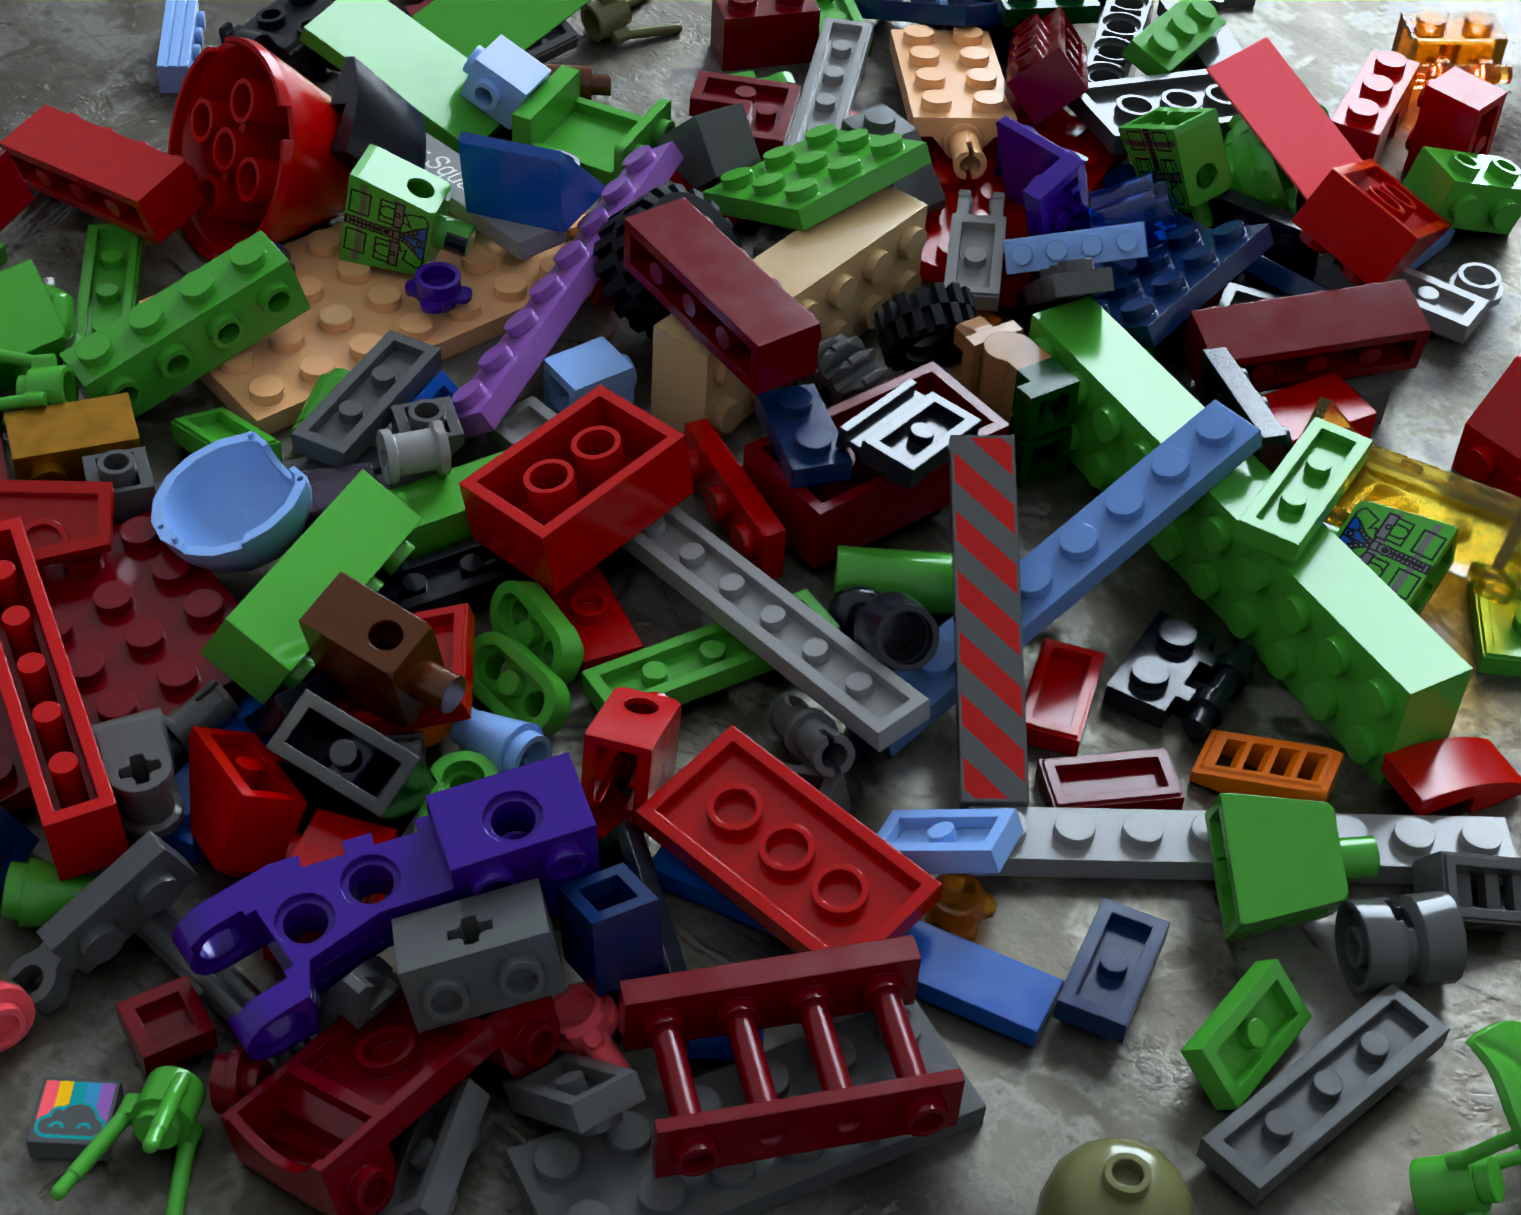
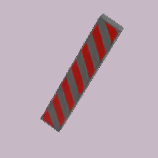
M950 435L948 453L959 809H968V806L1028 807L1029 779L1014 435Z

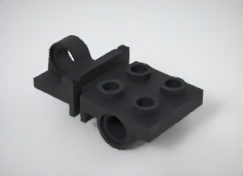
M276 0L267 8L258 11L256 16L245 25L238 24L236 27H233L231 22H226L219 28L221 44L225 42V37L228 36L254 40L316 86V81L324 83L328 80L326 68L341 72V70L299 40L303 27L336 0Z

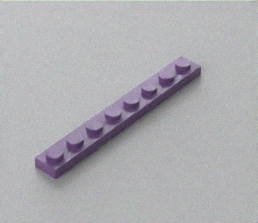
M673 141L653 149L649 145H643L635 149L623 160L622 164L625 168L621 174L603 188L602 200L594 210L586 214L578 222L577 228L579 232L574 239L562 247L553 257L556 264L548 275L537 281L529 290L530 300L522 310L515 313L505 323L504 330L506 333L497 345L481 356L478 361L480 366L478 372L471 381L464 384L454 393L451 400L462 426L464 439L493 431L498 426L600 280V277L596 276L594 264L600 261V258L593 253L594 242L600 239L598 231L601 225L607 222L610 216L655 187L663 184L666 185L683 161L684 157Z

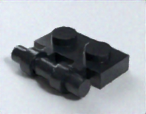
M1160 610L1107 683L1103 703L1159 729L1163 727L1170 715L1174 714L1184 719L1182 729L1189 737L1202 739L1209 729L1220 726L1230 711L1229 699L1233 694L1243 691L1253 676L1252 664L1257 658L1256 649L1249 643L1238 642L1230 652H1225L1221 655L1213 653L1217 639L1216 634ZM1195 679L1208 684L1197 690L1190 687Z

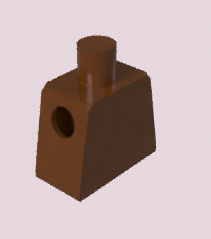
M340 572L299 619L300 627L318 675L326 671L328 672L340 694L336 699L401 727H406L414 724L427 705L444 714H449L459 705L464 696L466 679L444 666L433 628L426 621L343 572Z

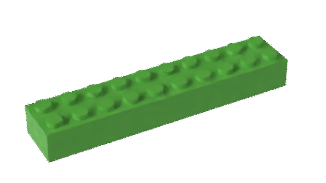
M1091 296L1032 314L1028 338L1033 340L1080 380L1074 424L1069 425L1073 432L1068 459L1085 475L1090 485L1097 488L1101 493L1205 408ZM1060 396L1055 397V399L1058 402H1060ZM1252 454L1148 543L1155 549L1157 555L1166 561L1185 580L1194 594L1204 600L1225 622L1235 637L1249 643L1256 649L1257 657L1265 664L1269 673L1285 685L1304 705L1309 715L1314 720L1319 721L1344 747L1349 757L1355 763L1360 764L1381 786L1389 782L1381 773L1386 753H1393L1404 747L1427 741L1449 738L1473 668L1324 523H1322L1294 564L1268 555L1257 548L1234 539L1239 518L1273 474Z

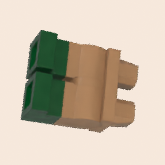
M979 316L956 325L953 344L963 352L962 364L957 365L950 375L1010 424L1009 435H1014L1016 486L1020 489L1067 471L1073 432L1069 425L1074 424L1080 380L1033 340L1023 335V329L1014 320L993 326L984 317ZM1060 396V402H1058L1055 399V397Z

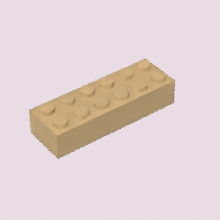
M889 185L805 231H794L752 260L771 278H775L782 288L799 304L815 315L821 323L822 336L820 342L829 337L834 338L839 334H843L848 338L853 336L859 337L867 330L875 328L873 320H875L874 314L877 310H883V303L887 300L896 302L897 294L905 291L910 295L916 292L914 287L921 286L922 278L919 273L922 250L927 240L925 223L928 205ZM672 313L653 326L652 416L683 434L685 423L707 418L718 435L722 436L732 432L741 421L755 412L756 396ZM794 380V381L789 382V383H787V384H784V385H782V386L776 387V388H774V389H779V388H783V387H786V386H791L792 384H794L795 382H797V380Z

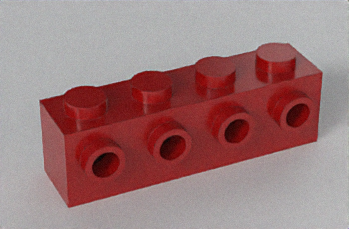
M46 104L0 142V147L2 150H8L29 188L157 244H160L171 233L181 228L188 218L205 204L196 184L197 174L190 163L183 157L176 154L172 156L152 148L145 141L132 140L118 134L110 127H100L83 120L75 113L71 112L68 114Z

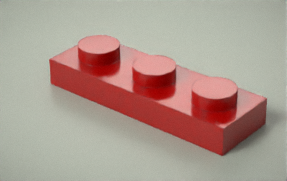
M704 418L685 423L684 435L686 436L693 483L704 499L708 516L714 523L719 522L730 537L731 546L736 552L770 578L783 576L786 542L785 527L708 419Z

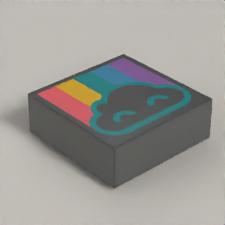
M44 1077L26 1140L30 1157L75 1160L116 1114L124 1098L121 1081ZM112 1145L98 1161L109 1160Z

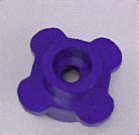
M431 262L422 265L417 269L415 279H411L405 284L406 295L415 297L420 302L421 311L426 314L446 313L451 311L456 304L463 305L472 300V289L461 285L459 269L446 262Z

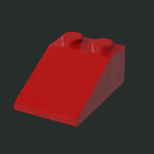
M1371 158L1332 168L1291 220L1302 230L1298 234L1300 239L1317 253L1324 255L1328 251L1344 264L1340 271L1356 286L1372 282L1393 281L1452 226L1451 223Z

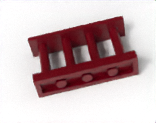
M902 936L619 981L618 1029L624 1052L649 1047L653 1048L670 1113L669 1118L654 1120L652 1167L655 1179L679 1174L687 1177H696L707 1174L719 1167L908 1134L915 1137H925L933 1135L944 1128L957 1126L965 1084L961 1068L927 1073L904 1007L915 1003L921 965V955L914 936ZM870 1011L876 1015L897 1079L853 1086L832 1017ZM798 1023L803 1027L822 1092L778 1099L758 1030ZM722 1035L728 1036L747 1104L702 1112L683 1042Z

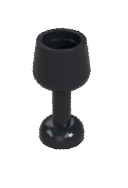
M854 584L840 590L833 597L828 607V613L840 626V631L892 671L917 670L926 665L937 651L939 628L934 617L916 599L900 592L881 594L870 586Z

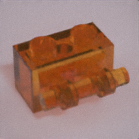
M1425 9L1420 12H1401L1391 51L1398 52L1405 56L1406 59L1420 63L1413 89H1422L1429 80L1438 78L1455 66L1494 86L1495 84H1509L1512 80V65L1501 64L1509 39L1495 13L1483 10H1471L1467 13H1443L1434 9Z

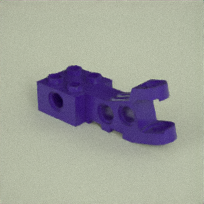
M569 752L426 795L428 815L414 819L417 829L415 833L376 845L371 833L342 841L344 855L305 867L301 866L298 855L267 864L190 910L177 923L172 933V942L195 974L206 976L218 973L266 945L284 970L286 979L248 1002L237 1014L236 1018L232 1012L229 1016L228 1026L247 1055L253 1060L272 1058L320 1031V994L339 982L363 962L377 956L388 947L394 946L391 922L393 918L539 878L549 913L560 916L557 887L600 871L597 825ZM382 893L388 895L386 899L378 903H361L364 898L371 894ZM309 932L324 933L318 940L310 943L295 942L299 937Z

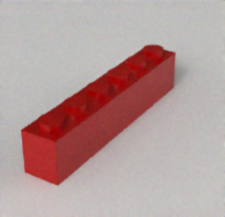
M21 517L1 521L0 689L61 882L110 866L129 849L118 806Z

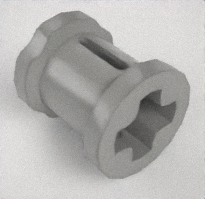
M441 420L430 421L428 428L394 434L388 428L377 431L378 458L387 485L398 484L400 477L429 471H436L439 476L450 475L452 470L451 450L448 435Z

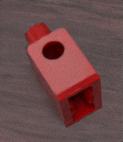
M626 687L615 688L584 734L581 786L597 825L598 841L623 820L637 826L635 810L674 777L682 710L681 704L676 699H672L660 692L647 693ZM628 777L631 778L627 787L634 788L630 797L620 793L617 788L619 782ZM644 832L646 841L648 842L650 836Z

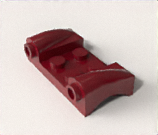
M404 993L359 1030L341 1016L220 1116L239 1161L289 1194L326 1215H376L389 1204L398 1177L397 1166L388 1145L411 1126L414 1121L461 1080L467 1077L485 1059L503 1067L512 1076L521 1077L546 1065L553 1058L559 1044L560 1023L552 997H544L418 1033Z

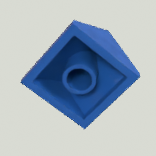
M463 131L460 133L458 147L466 212L565 233L602 195L604 184L561 151Z

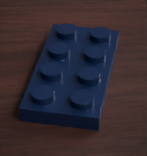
M1235 220L1221 224L1214 229L1199 230L1197 225L1177 228L1166 236L1167 242L1157 250L1148 252L1149 258L1137 259V266L1126 275L1113 279L1114 291L1102 294L1095 301L1143 348L1155 347L1188 319L1191 311L1198 310L1275 244L1269 224L1245 226L1243 221Z

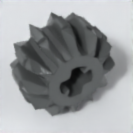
M839 334L834 338L829 337L819 343L816 372L799 378L797 383L798 386L814 383L826 408H829L887 382L888 380L884 375L887 367L878 363L875 350L873 348L866 350L859 337L853 336L848 338L843 334Z

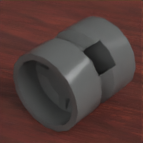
M1439 890L1403 894L1396 900L1395 905L1391 899L1386 897L1347 900L1339 906L1336 915L1335 945L1339 966L1346 983L1356 993L1381 992L1391 983L1400 988L1406 980L1415 987L1451 984L1457 982L1463 976L1468 952L1466 931L1458 906L1447 892Z

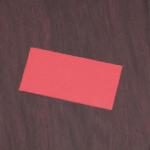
M1268 37L1206 69L1306 201L1332 168L1362 161Z

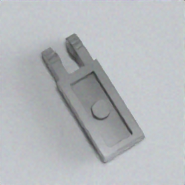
M959 189L957 212L952 213L944 286L946 288L951 282L959 283L960 287L966 286L970 289V293L972 292L977 310L998 312L1004 258L1003 240L1006 238L1007 217L1004 216L1005 192H993V197L989 202V215L973 214L974 199L971 196V190Z

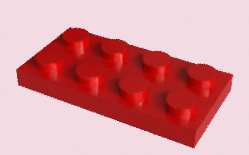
M733 725L635 810L636 823L639 828L643 829L646 834L795 953L902 937L941 899L942 883Z

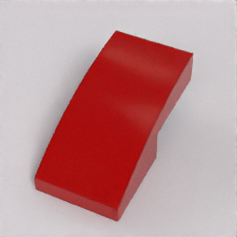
M1454 737L1411 745L1393 753H1386L1381 767V773L1415 815H1428L1457 803H1461L1468 813L1471 814L1521 795V776L1492 742L1485 738Z

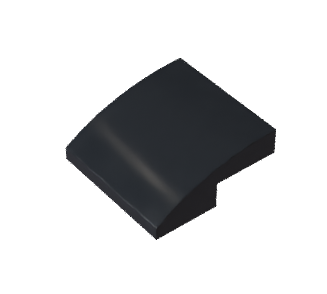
M355 56L346 57L330 103L331 106L342 114L330 153L353 170L369 144H372L425 170L426 131L422 113Z

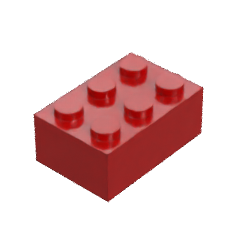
M598 385L459 483L473 539L555 595L695 492L686 436L602 385Z

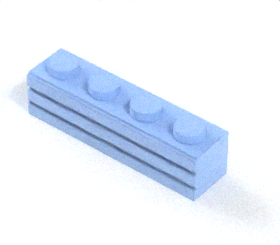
M166 0L156 65L160 93H179L188 70L201 53V47L204 44L203 30L206 28L205 11H199L198 0Z
M1144 221L1003 240L1006 271L1009 276L1038 272L1042 269H1048L1049 266L1058 265V262L1075 259L1094 258V264L1149 258Z

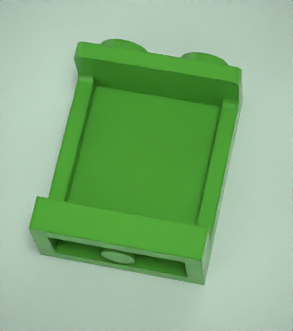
M561 65L512 113L513 142L569 152L576 156L580 161V166L604 184V187L618 178L625 168L622 162L631 152L643 145H649L651 149L655 148L654 140L675 128V123L671 121L670 100L660 98L644 116L580 97V70Z

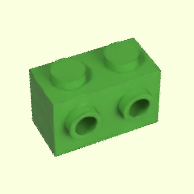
M1423 146L1402 183L1451 223L1452 226L1450 228L1509 235L1521 217V170L1513 162L1499 156Z

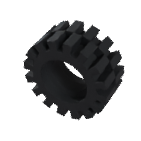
M944 282L934 283L931 289H925L924 285L914 287L916 292L910 295L903 291L896 295V302L887 300L882 304L883 310L875 312L873 323L884 362L893 371L899 372L904 369L905 373L932 361L936 364H941L943 368L951 365L950 360L953 358L962 360L963 352L953 344L955 326L961 322L979 317L970 289L966 286L960 287L959 283L951 282L946 288Z

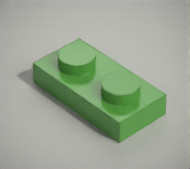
M1278 959L1255 961L1180 1052L1216 1111L1237 1110L1311 1020L1312 1016Z

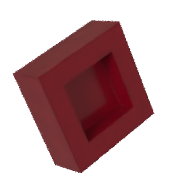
M187 975L115 1004L119 1023L146 1076H149L158 1067L172 1066L218 1047L216 1029Z

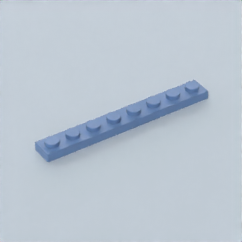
M1213 400L1020 560L1023 647L1261 448V430L1217 400ZM953 616L939 627L937 651L926 665L914 671H893L930 700V719L885 748L884 751L891 757L956 704Z

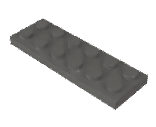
M916 999L914 1004L904 1006L927 1073L961 1068ZM869 1011L834 1025L853 1086L897 1079L875 1013ZM805 1036L764 1051L778 1099L822 1092ZM735 1063L693 1078L702 1112L747 1104ZM961 1069L965 1084L957 1126L944 1128L933 1135L915 1137L908 1134L719 1167L707 1174L696 1177H687L679 1174L655 1179L652 1167L654 1120L670 1117L664 1090L646 1096V1100L622 1112L623 1120L606 1132L592 1136H581L578 1133L562 1128L507 1149L506 1168L530 1215H759L983 1124L986 1105Z

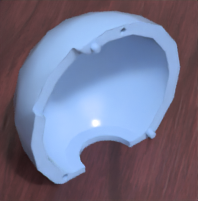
M248 431L247 433L216 440L190 454L165 477L153 498L151 523L160 540L178 557L191 565L210 570L213 573L253 571L281 558L302 535L313 505L312 488L307 476L295 466L288 470L263 438L255 432Z

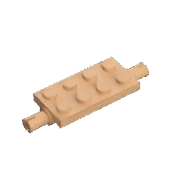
M924 23L909 25L904 29H891L889 49L908 122L918 129L920 137H933L947 157L952 159L953 171L957 177L966 180L965 170H969L971 180L980 178L987 168V160L983 154V148L994 137H998L996 122L1004 115L1017 121L1016 113L1004 94L1007 86L989 31H982L975 26H957L953 30H947L945 25L935 24V27H932V24Z

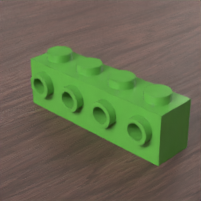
M260 230L195 271L186 274L182 279L148 300L137 304L130 311L99 330L85 336L76 344L59 353V356L65 365H70L73 369L78 388L84 399L128 392L134 418H137L305 313L311 307L290 261L266 234Z
M362 469L229 614L201 650L200 654L261 704L267 702L281 684L287 689L299 685L315 666L312 656L309 654L310 651L300 627L299 619L340 572L351 576L378 592L384 583L375 575L382 569L392 576L415 548L406 538L423 518Z

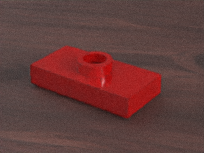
M595 565L556 595L542 586L579 634L584 648V659L579 669L580 674L581 671L643 649V644L598 565Z

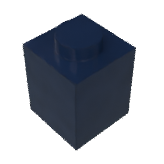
M624 863L557 887L564 959L598 997L619 990V981L649 977L664 972L659 898Z

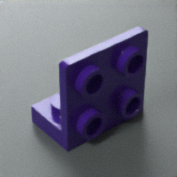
M1004 115L996 122L1005 194L1011 200L1025 207L1028 237L1090 229L1091 222L1085 161L1073 150L1063 149L1044 138L1033 127L1022 125Z

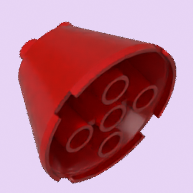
M228 36L225 37V42L220 46H207L198 55L184 78L171 121L168 154L172 156L176 154L183 157L194 168L197 174L196 184L205 201V204L188 218L181 229L190 245L200 255L209 260H213L260 230L273 243H282L345 214L349 176L352 169L330 153L342 114L330 105L332 97L264 46L249 38Z

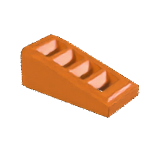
M1212 729L1191 771L1189 781L1220 793L1328 802L1344 753L1322 746ZM1221 755L1233 759L1230 767L1216 765ZM1248 764L1258 769L1257 771L1245 770L1244 767Z

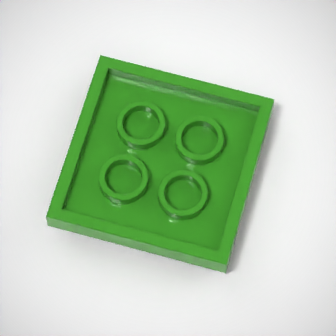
M825 124L808 130L804 134L805 139L793 146H780L763 154L764 161L752 167H740L724 173L720 177L721 183L703 191L705 201L708 202L712 199L720 207L719 213L721 215L805 231L931 164L932 161L927 142L903 139L902 135L898 133L881 136L869 134L867 129L847 131L836 129L834 124Z

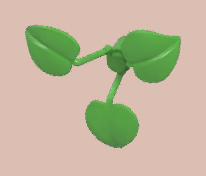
M1509 1020L1490 1024L1477 1031L1465 1041V1044L1472 1049L1487 1069L1495 1085L1511 1130L1465 1150L1414 1158L1410 1164L1409 1182L1412 1198L1419 1215H1492L1488 1214L1492 1204L1503 1202L1505 1187L1501 1170L1521 1164V1022ZM1516 1144L1520 1148L1500 1155H1492Z

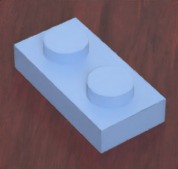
M1016 808L892 810L877 835L929 874L983 876L1000 873L1024 830Z

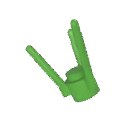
M0 349V363L30 368L27 374L17 377L16 395L0 397V411L20 408L28 409L78 401V384L75 373L70 365H57L55 353L31 355ZM2 419L3 432H7L5 419Z
M167 1065L153 1070L149 1074L140 1094L127 1093L124 1096L116 1114L50 1190L51 1198L55 1201L64 1199L129 1125H132L133 1132L137 1139L143 1143L142 1148L146 1153L152 1154L157 1149L164 1150L175 1145L177 1146L165 1215H183L194 1153L204 1131L203 1126L196 1120L207 1097L206 1088L202 1081L192 1072L181 1067Z

